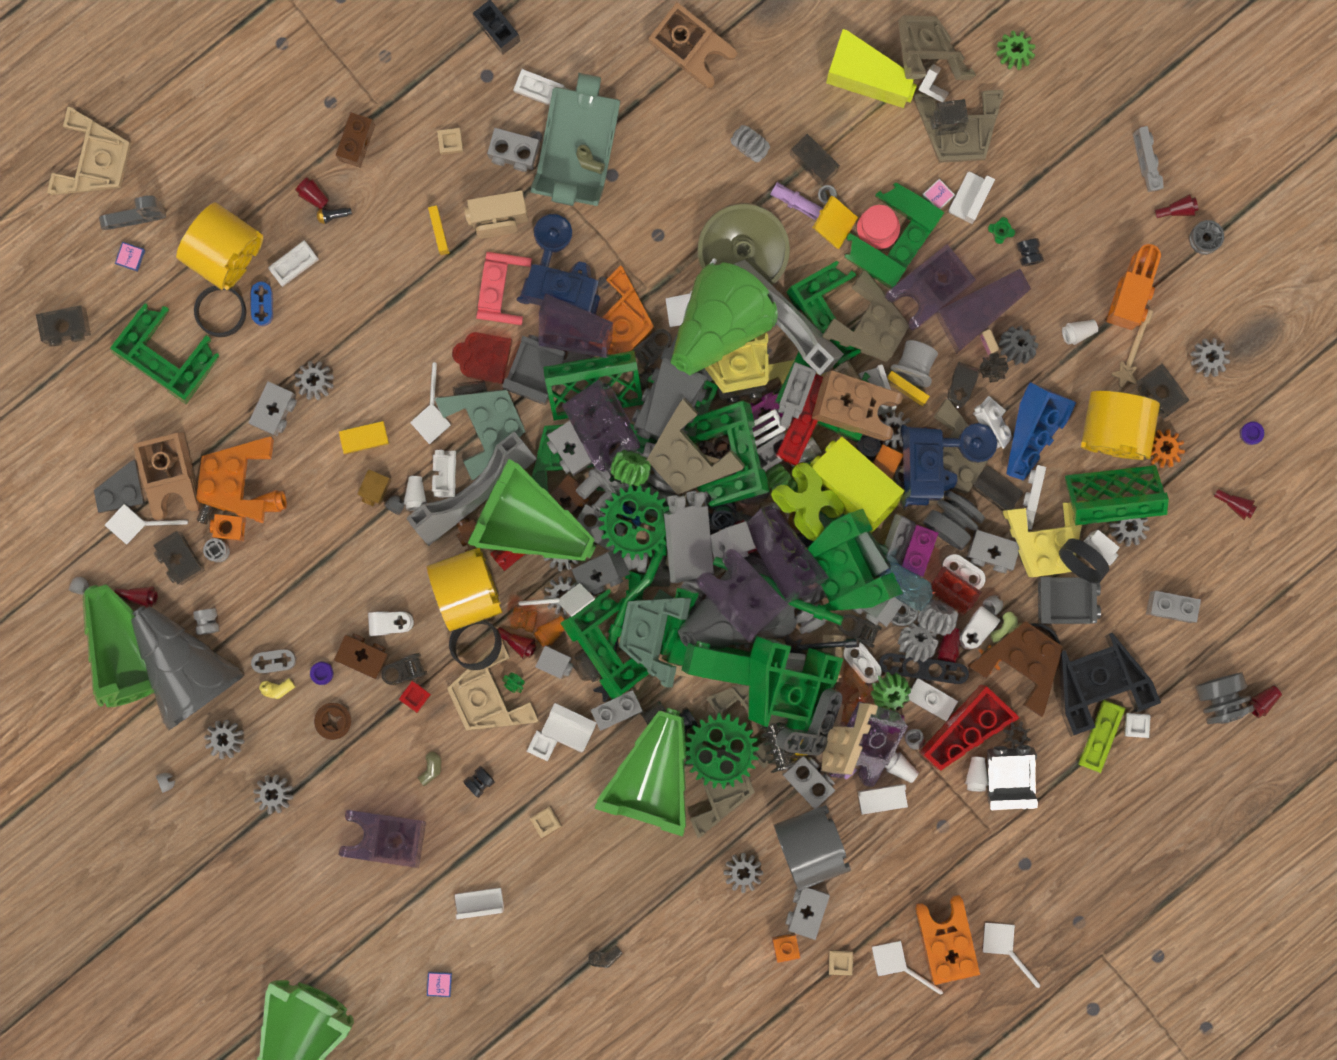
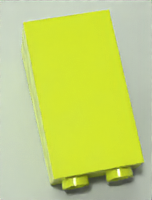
M842 30L826 84L904 108L906 102L911 103L917 84L913 83L914 79H906L903 67L848 30Z
M841 437L837 442L831 441L825 448L826 453L822 457L818 455L811 462L810 466L822 479L821 490L833 491L844 504L845 510L843 513L845 515L864 509L873 529L870 531L872 534L897 508L904 490L846 439Z

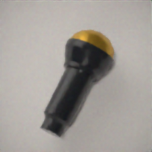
M322 208L317 212V220L322 224H327L332 219L348 217V215H352L351 208L335 210Z

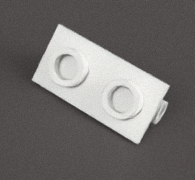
M990 399L984 407L982 404L974 408V415L980 424L989 425L990 429H992L996 435L997 448H1005L1013 437L1009 427L1001 417L999 408Z
M435 450V455H433V471H439V475H433L432 492H434V497H455L456 451Z

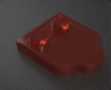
M473 332L466 337L465 342L458 343L453 348L452 357L456 363L460 364V371L466 377L503 385L513 340Z

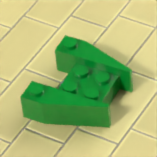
M864 509L848 513L831 522L794 563L796 567L811 562L829 601L822 605L827 607L828 611L872 608L903 594L893 572L875 580L873 579L855 541V538L873 530Z
M678 635L669 655H662L661 659L666 662L682 665L681 671L686 674L749 686L751 653L749 651L729 646L724 649L710 648L711 644L697 641L696 644L688 643L686 647L682 643L680 635Z
M756 636L750 656L748 719L768 727L771 715L788 718L787 728L808 731L822 693L828 688L832 689L837 682L843 658L825 651L809 648L802 671L786 668L791 646L776 640Z

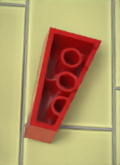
M980 684L924 745L919 753L933 767L941 771L1020 717L987 686Z

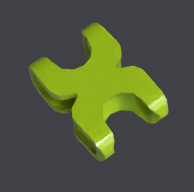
M801 462L792 471V476L798 484L797 493L787 485H780L772 491L771 496L783 512H796L794 518L795 526L806 538L815 541L825 530L819 520V511H822L830 518H836L841 516L845 506L833 491L826 490L822 492L821 477L809 464Z

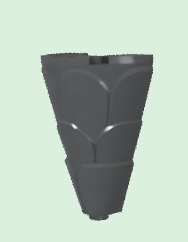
M750 553L748 554L749 556L737 561L742 563L743 567L770 577L794 597L793 591L784 575L768 559L763 561L760 559L759 554ZM727 570L721 579L714 584L704 600L696 605L678 630V633L686 647L688 643L696 644L697 641L711 644L710 648L724 649L731 645L752 644L755 642L756 636L772 640L782 639L794 631L798 617L794 616L795 607L787 605L764 584L741 575L739 577L729 574L730 571Z
M143 605L132 613L134 618L131 619L140 657L145 662L151 689L154 691L162 722L168 731L245 676L239 667L211 650L208 645L187 633L184 627L151 606L146 609Z

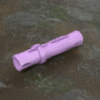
M779 182L776 183L770 194L771 196L788 204L787 207H793L810 218L817 220L820 210L823 209L822 207L799 195L800 192H794Z

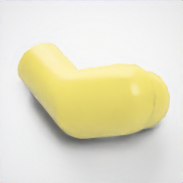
M288 678L280 685L263 681L259 689L265 697L280 699L296 686Z

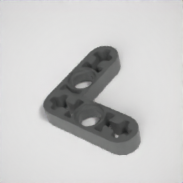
M155 196L138 197L134 199L136 209L102 215L99 217L102 230H111L162 220L166 218L165 207Z
M831 688L826 689L820 697L809 731L784 728L777 735V747L792 753L816 756L822 754L828 743V733L833 729L842 703V694Z

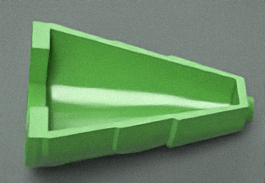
M722 262L720 265L711 263L705 266L694 281L683 322L677 333L671 364L678 370L692 375L722 360L723 356L771 330L777 323L778 311L775 302H771L767 296L769 294L768 289L754 275L739 266Z
M510 459L506 462L501 476L498 477L468 541V544L477 548L543 555L544 558L585 561L586 557L591 558L596 548V545H593L595 539L568 510H564L518 463Z
M94 585L87 588L82 596L84 633L87 636L92 690L97 704L100 707L104 705L103 703L106 704L107 708L117 707L153 694L154 691L151 689L145 662L140 657L131 619L134 618L132 614L134 611L107 585L99 587Z
M667 708L666 712L658 711L635 741V747L618 767L617 773L598 797L594 809L616 816L630 817L661 827L660 830L684 836L686 828V781L684 767L686 746L684 717L679 716L680 711Z
M288 980L270 982L265 993L260 1056L257 1057V1060H325L327 1055L349 1035L354 1024L353 1016L346 1014L347 1008L338 1000L317 988L303 983H298L295 986L289 985L290 982Z

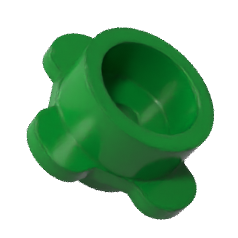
M1005 217L1000 218L995 224L988 226V232L993 234L995 237L994 241L997 244H1002L1008 237L1012 238L1015 235V230L1011 228L1008 219Z
M510 672L508 676L505 675L502 679L505 683V688L512 693H521L524 689L525 681L513 672Z

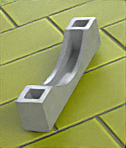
M746 260L735 263L734 265L754 275L768 289L769 294L767 296L777 306L778 319L776 324L795 344L803 359L819 375L828 372L843 356V353L830 340L824 339L822 337L823 334Z
M512 432L496 445L487 467L470 486L456 494L455 497L423 504L406 519L426 544L430 546L489 498L508 459L526 469L536 458L519 436Z

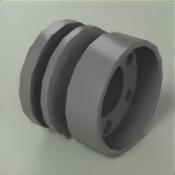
M946 490L943 497L949 503L941 499L937 502L943 512L931 510L924 519L923 524L929 530L938 532V537L951 546L963 550L971 539L964 529L967 527L976 531L979 527L972 520L982 523L985 517L969 500Z
M1243 672L1220 677L1195 686L1199 700H1211L1212 705L1203 709V713L1215 712V715L1206 718L1207 724L1232 722L1255 711L1254 705L1242 706V703L1251 700V696H1239L1238 694L1239 691L1247 687Z

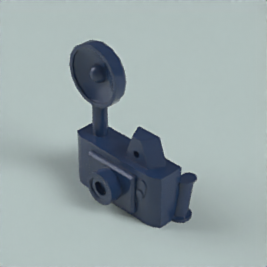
M557 214L543 216L534 227L536 244L544 250L540 265L532 264L529 276L525 278L517 301L522 304L531 303L583 316L589 321H596L597 317L595 315L600 301V296L597 295L599 281L591 278V269L588 264L579 261L573 265L569 272L549 268L552 253L562 251L569 246L572 240L571 224L566 218Z
M980 423L971 424L963 429L959 438H943L941 429L907 427L906 424H902L901 437L903 438L904 461L903 506H927L929 500L938 501L943 499L944 491L956 486L958 482L957 474L943 467V447H959L963 457L971 462L980 463L990 459L997 448L996 435L992 429Z

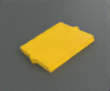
M831 196L825 207L820 210V215L812 228L836 249H840L858 217L838 199Z

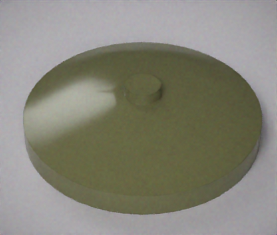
M737 203L720 209L708 219L699 236L698 258L702 269L709 265L714 258L717 260L715 265H720L722 262L734 265L739 261L746 260L773 285L784 273L789 260V239L783 224L771 211L756 204Z

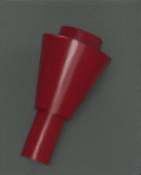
M1189 194L1167 207L1156 209L1155 214L1156 218L1169 215L1195 216V211H1199L1196 197L1191 198Z
M1220 489L1214 495L1215 498L1227 503V506L1243 520L1246 517L1251 519L1257 506L1253 505L1255 500L1235 495L1231 496Z
M153 586L129 590L115 588L114 590L120 598L128 599L141 606L144 605L146 608L152 607L157 603L158 593Z
M501 627L497 629L501 638L507 641L508 645L523 660L526 657L530 658L537 648L535 639L514 633L511 634Z

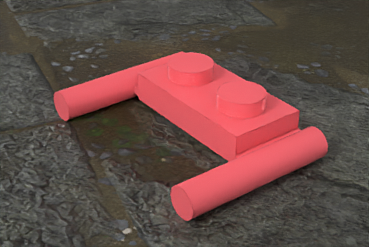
M494 252L486 253L476 319L522 325L523 316L501 313L508 264L531 267L532 258Z

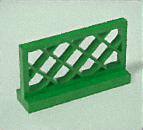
M634 350L543 367L553 421L644 404L641 401L642 391ZM633 371L634 373L629 382L620 378L625 372ZM603 376L612 378L606 386L597 382V380ZM585 380L589 384L584 390H581L574 386L577 381ZM616 381L625 386L619 394L610 389ZM562 384L566 388L561 394H558L552 390V386ZM593 385L602 390L596 398L588 394ZM631 389L637 393L638 398L627 399L623 396ZM570 390L580 394L574 402L565 398ZM606 393L615 397L611 403H604L600 400ZM584 397L592 401L589 407L583 408L578 404ZM561 401L570 406L567 411H556V407Z
M1156 465L1065 475V484L1074 513L1073 520L1075 526L1163 516L1168 513L1169 498L1167 492H1164ZM1145 474H1152L1153 478L1150 481H1147L1141 478V476ZM1120 477H1127L1131 480L1125 484L1118 479ZM1103 479L1107 481V484L1103 487L1095 483V481ZM1081 482L1085 485L1079 489L1073 486L1072 483ZM1137 482L1145 487L1139 491L1131 486ZM1115 485L1121 488V490L1115 493L1109 490V488ZM1091 487L1099 492L1093 496L1086 491ZM1149 489L1157 492L1156 494H1145ZM1126 492L1135 495L1130 497H1123V495ZM1105 494L1113 499L1101 500L1100 498ZM1080 497H1083L1086 500H1088L1087 502L1077 503V500Z

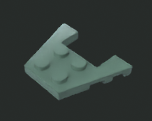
M506 389L434 398L443 418L466 409L484 451L462 460L471 480L476 479L487 467L497 444L512 432H515L519 437L526 432Z
M690 598L630 601L627 604L619 647L637 663L644 665L648 669L647 672L652 676H656L664 687H673L677 668L659 660L667 616L687 619Z

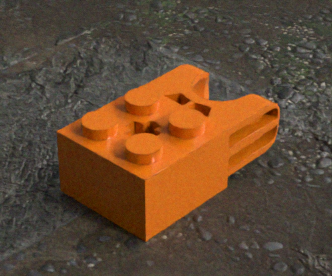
M1152 244L1143 245L1131 257L1127 272L1118 281L1106 319L1107 323L1133 330L1136 326H1140L1141 322L1145 321L1148 309L1145 306L1154 295L1155 287H1152L1161 258V252L1157 246Z
M955 895L951 898V914L943 922L933 921L928 907L923 903L916 904L915 907L931 982L934 985L980 975L965 906L960 895ZM950 950L956 953L952 961L945 959V956L949 955L948 951Z

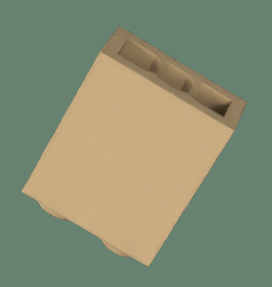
M522 191L467 200L468 207L464 208L468 225L473 226L478 238L481 239L516 233L518 231L516 224L529 222Z

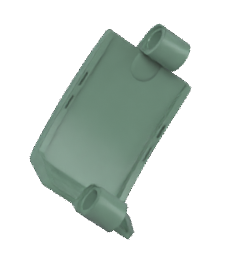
M578 72L576 90L560 87L553 88L539 165L531 186V193L552 197L551 201L574 206L575 202L594 206L599 205L605 186L620 108L619 99L599 95L601 77ZM578 146H588L594 160L605 164L602 174L583 169L580 166L576 155Z

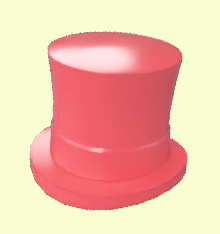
M874 205L859 218L857 233L859 239L877 250H882L895 243L900 233V223L891 208L885 205Z

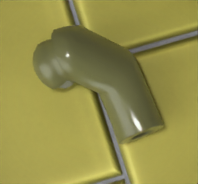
M578 146L576 155L580 166L583 169L602 174L605 164L594 160L588 146Z
M434 751L426 755L427 770L417 777L423 786H426L441 773L442 760Z

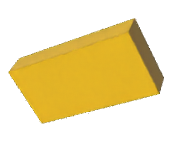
M437 205L428 207L440 255L449 254Z
M893 371L887 376L891 386L922 407L930 397Z
M384 421L339 431L344 455L389 444Z

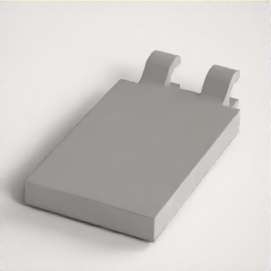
M696 490L687 492L688 507H684V496H668L670 512L664 514L670 582L672 583L714 574L708 506L702 505L705 500L704 492L697 493Z

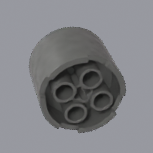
M826 805L773 825L798 891L851 871L849 863L844 864L843 859L847 857L832 818L827 819L826 814L829 813Z

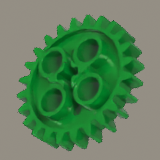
M641 485L637 487V491H633L632 486H629L626 493L622 488H619L620 496L612 493L611 495L614 500L612 502L605 500L609 506L608 509H600L605 513V517L598 518V520L604 522V525L600 526L599 530L606 531L601 538H609L610 541L606 546L614 545V554L621 550L622 558L627 553H630L631 560H634L635 554H638L641 560H643L644 553L652 557L651 550L655 549L657 552H660L658 545L660 543L667 545L663 539L666 536L664 514L669 510V506L663 507L662 505L666 499L658 500V491L650 495V487L645 492H642ZM624 502H634L636 505L635 512L632 514L624 513L622 509ZM648 509H654L658 515L656 521L652 523L647 522L644 518V514ZM621 514L632 519L639 516L640 522L653 526L656 530L650 531L640 526L633 529L631 523L617 518L616 515ZM622 522L626 524L628 530L624 536L615 534L614 527L617 523ZM646 531L649 534V541L646 544H639L636 541L638 532Z
M718 713L717 720H713L711 715H709L708 723H705L702 719L700 720L702 727L698 728L693 725L696 733L694 735L687 734L692 741L685 743V746L690 747V751H686V755L690 756L691 759L685 763L693 764L689 772H698L696 780L704 777L705 786L709 781H712L714 789L718 783H721L722 789H725L727 782L732 787H734V780L736 779L743 783L741 777L743 774L750 777L747 769L756 768L751 764V761L759 759L753 755V752L758 751L759 748L752 746V743L756 742L757 738L750 739L749 736L753 730H744L747 725L746 722L738 725L739 717H736L732 722L730 721V714H727L725 720H722L720 713ZM711 730H721L723 733L721 741L713 742L710 740L709 734ZM739 739L743 742L744 747L741 752L735 753L731 750L730 744L733 740ZM707 741L717 747L725 745V750L739 757L740 761L737 762L725 755L719 758L715 750L703 745L702 742ZM709 750L712 753V760L709 763H702L700 761L699 753L701 751ZM724 760H729L733 764V770L730 773L725 774L720 770V764Z

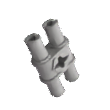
M623 442L611 455H605L603 460L594 469L589 471V477L576 489L578 495L583 499H586L598 486L605 490V493L592 506L595 512L601 516L604 513L600 509H608L609 507L605 500L611 502L614 500L611 495L612 493L620 496L619 488H622L625 493L628 492L629 485L627 483H622L618 479H615L613 482L609 480L613 476L611 465L617 452L622 450L633 451L626 442Z

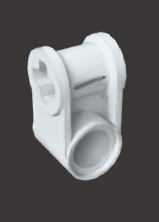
M981 606L960 633V645L967 650L979 647L995 629L1000 619ZM973 634L975 643L968 644V637L966 635Z
M407 612L368 613L369 636L408 632L414 625L413 617ZM401 616L404 620H407V624L403 625V629L401 625H397V620H400Z

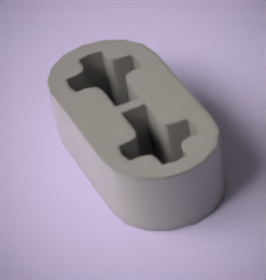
M284 649L261 652L253 656L251 660L252 668L258 673L286 671L292 669L296 664L295 654L290 650ZM284 653H286L287 657H291V661L287 663L288 666L286 667L284 663H276V659L283 658ZM262 656L264 660H272V664L265 665L263 670L261 666H257V662L260 661Z

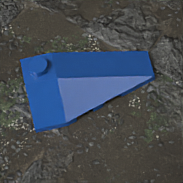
M1029 383L1019 406L1007 475L1024 481L1039 461L1040 452L1046 445L1050 446L1054 441L1052 436L1058 428L1063 429L1067 424L1077 402L1042 386Z

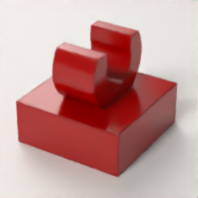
M412 681L398 700L418 713L432 694Z

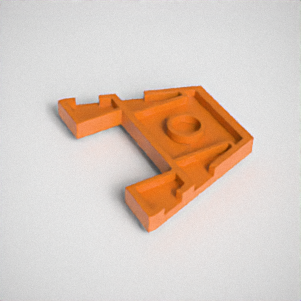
M620 265L606 281L622 298L590 330L573 314L558 328L561 333L608 355L635 350L655 329L628 276Z
M262 438L202 456L196 495L198 502L224 511L234 512L238 516L248 517L259 523H264L265 501L243 500L248 459H272L273 438Z

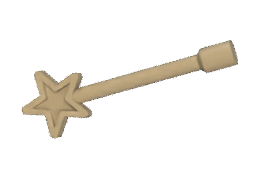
M1149 309L1145 321L1141 322L1126 365L1124 362H1121L1120 371L1111 374L1119 378L1120 388L1127 381L1133 384L1137 383L1132 375L1137 367L1131 366L1146 325L1150 322L1153 311Z

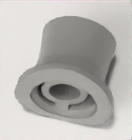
M913 340L906 341L898 365L893 364L890 370L915 387L926 388L932 383L929 373L938 356V352L924 343Z

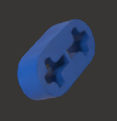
M257 282L251 288V317L259 326H267L273 320V290L265 282ZM261 287L268 291V294L263 296V302H261L260 296L256 294V292L260 291ZM261 306H263L264 312L268 314V317H264V321L256 317L257 314L261 313Z

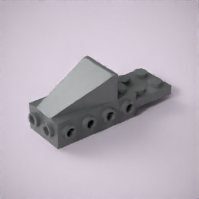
M676 337L670 348L665 347L660 358L662 359L661 367H656L651 378L654 381L652 388H646L641 399L645 403L641 410H636L632 418V422L635 423L634 430L637 431L636 434L645 439L653 438L658 441L684 397L694 408L697 401L702 403L707 392L704 386L707 380L712 381V377L705 368L692 375H688L671 364ZM685 425L682 430L687 435L688 431L685 430Z

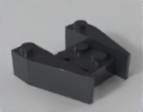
M1113 633L1105 636L1109 648L1070 662L1066 650L1061 652L1059 659L1062 717L1070 737L1096 728L1088 705L1125 691L1128 693L1135 713L1161 703L1153 681Z

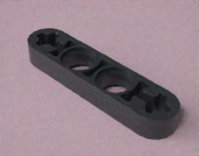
M886 653L879 660L881 671L892 675L897 672L900 676L950 684L965 683L969 677L967 667L959 663L927 659L922 662L918 659L916 662L919 665V669L916 673L911 674L907 672L906 664L908 661L913 660L912 657L906 658L905 655ZM888 657H892L893 662L900 663L899 658H903L904 661L901 665L902 673L898 672L899 667L895 666L887 670V666L883 665V661L888 660ZM932 664H938L941 667L942 672L938 677H932L929 674V667ZM945 665L950 666L949 671H956L957 667H959L960 671L964 673V677H960L959 681H957L955 676L947 675L948 680L943 679L946 674Z

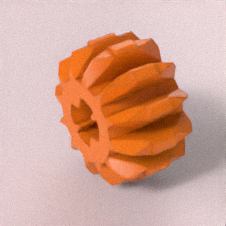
M1170 429L1165 430L1164 434L1161 430L1156 431L1151 456L1153 455L1154 457L1151 460L1152 465L1159 460V468H1164L1165 464L1171 468L1174 466L1173 461L1177 463L1181 461L1177 454H1184L1185 450L1179 448V446L1184 444V441H1176L1179 436L1178 433L1171 437ZM1163 443L1164 446L1168 445L1169 450L1166 452H1161L1160 450Z

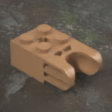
M678 2L675 3L648 38V43L708 89H711L715 82L714 77L705 69V59L709 55L717 54L727 60H734L738 55L731 45ZM682 32L685 33V35H684L685 40H684V41H683V40H680V41H677V40H676V36H675L676 33H678V34H681Z
M831 370L823 375L812 419L879 440H890L893 436V430L890 426L883 424L879 420L878 408L880 405L894 407L902 403L903 396L898 392ZM841 398H843V399L845 400V402H846V405H845V406L843 405V404H844V401L840 400Z
M174 433L133 444L143 487L146 489L153 518L156 521L166 518L168 515L167 501L173 493H177L183 498L188 510L192 512L200 511L202 504L196 499L198 487L184 433ZM167 457V464H162L161 459Z

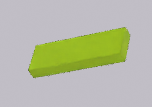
M1102 700L1094 721L1096 728L1090 731L1078 765L1101 773L1125 708Z

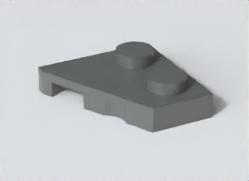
M136 460L130 461L94 490L98 513L118 510L124 504L128 507L145 504Z

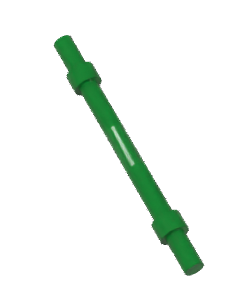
M660 543L658 545L660 552L653 549L655 553L644 578L624 598L615 622L610 625L608 630L609 636L607 641L612 648H614L617 638L621 637L628 602L635 601L652 583L663 555L666 556L668 552L667 545Z
M718 556L715 557L713 565L730 571L729 574L739 577L741 575L764 584L787 605L813 614V617L819 620L826 619L838 625L842 624L844 617L828 611L827 607L819 604L815 606L792 597L770 577L743 567L742 563L737 561L730 562Z

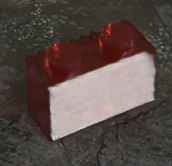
M945 566L940 569L927 587V592H931L939 600L942 599V602H946L950 607L957 610L958 613H961L962 616L974 606L982 593Z

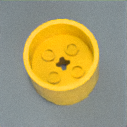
M214 202L206 207L190 225L179 244L176 258L219 289L223 290L225 288L229 290L247 271L245 268L251 262L252 257L257 256L263 242V235L223 206Z
M1092 391L1089 398L1081 448L1093 453H1098L1099 450L1100 453L1117 458L1143 460L1146 457L1150 459L1160 403L1153 399L1113 391Z
M476 548L426 566L437 604L449 631L503 613L499 605L501 603L487 564H485L481 548Z

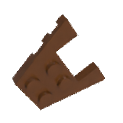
M1022 621L1000 638L1001 640L985 650L976 660L971 661L967 667L987 679L1000 659L1036 684L1023 705L1038 716L1043 717L1063 647L1028 622Z

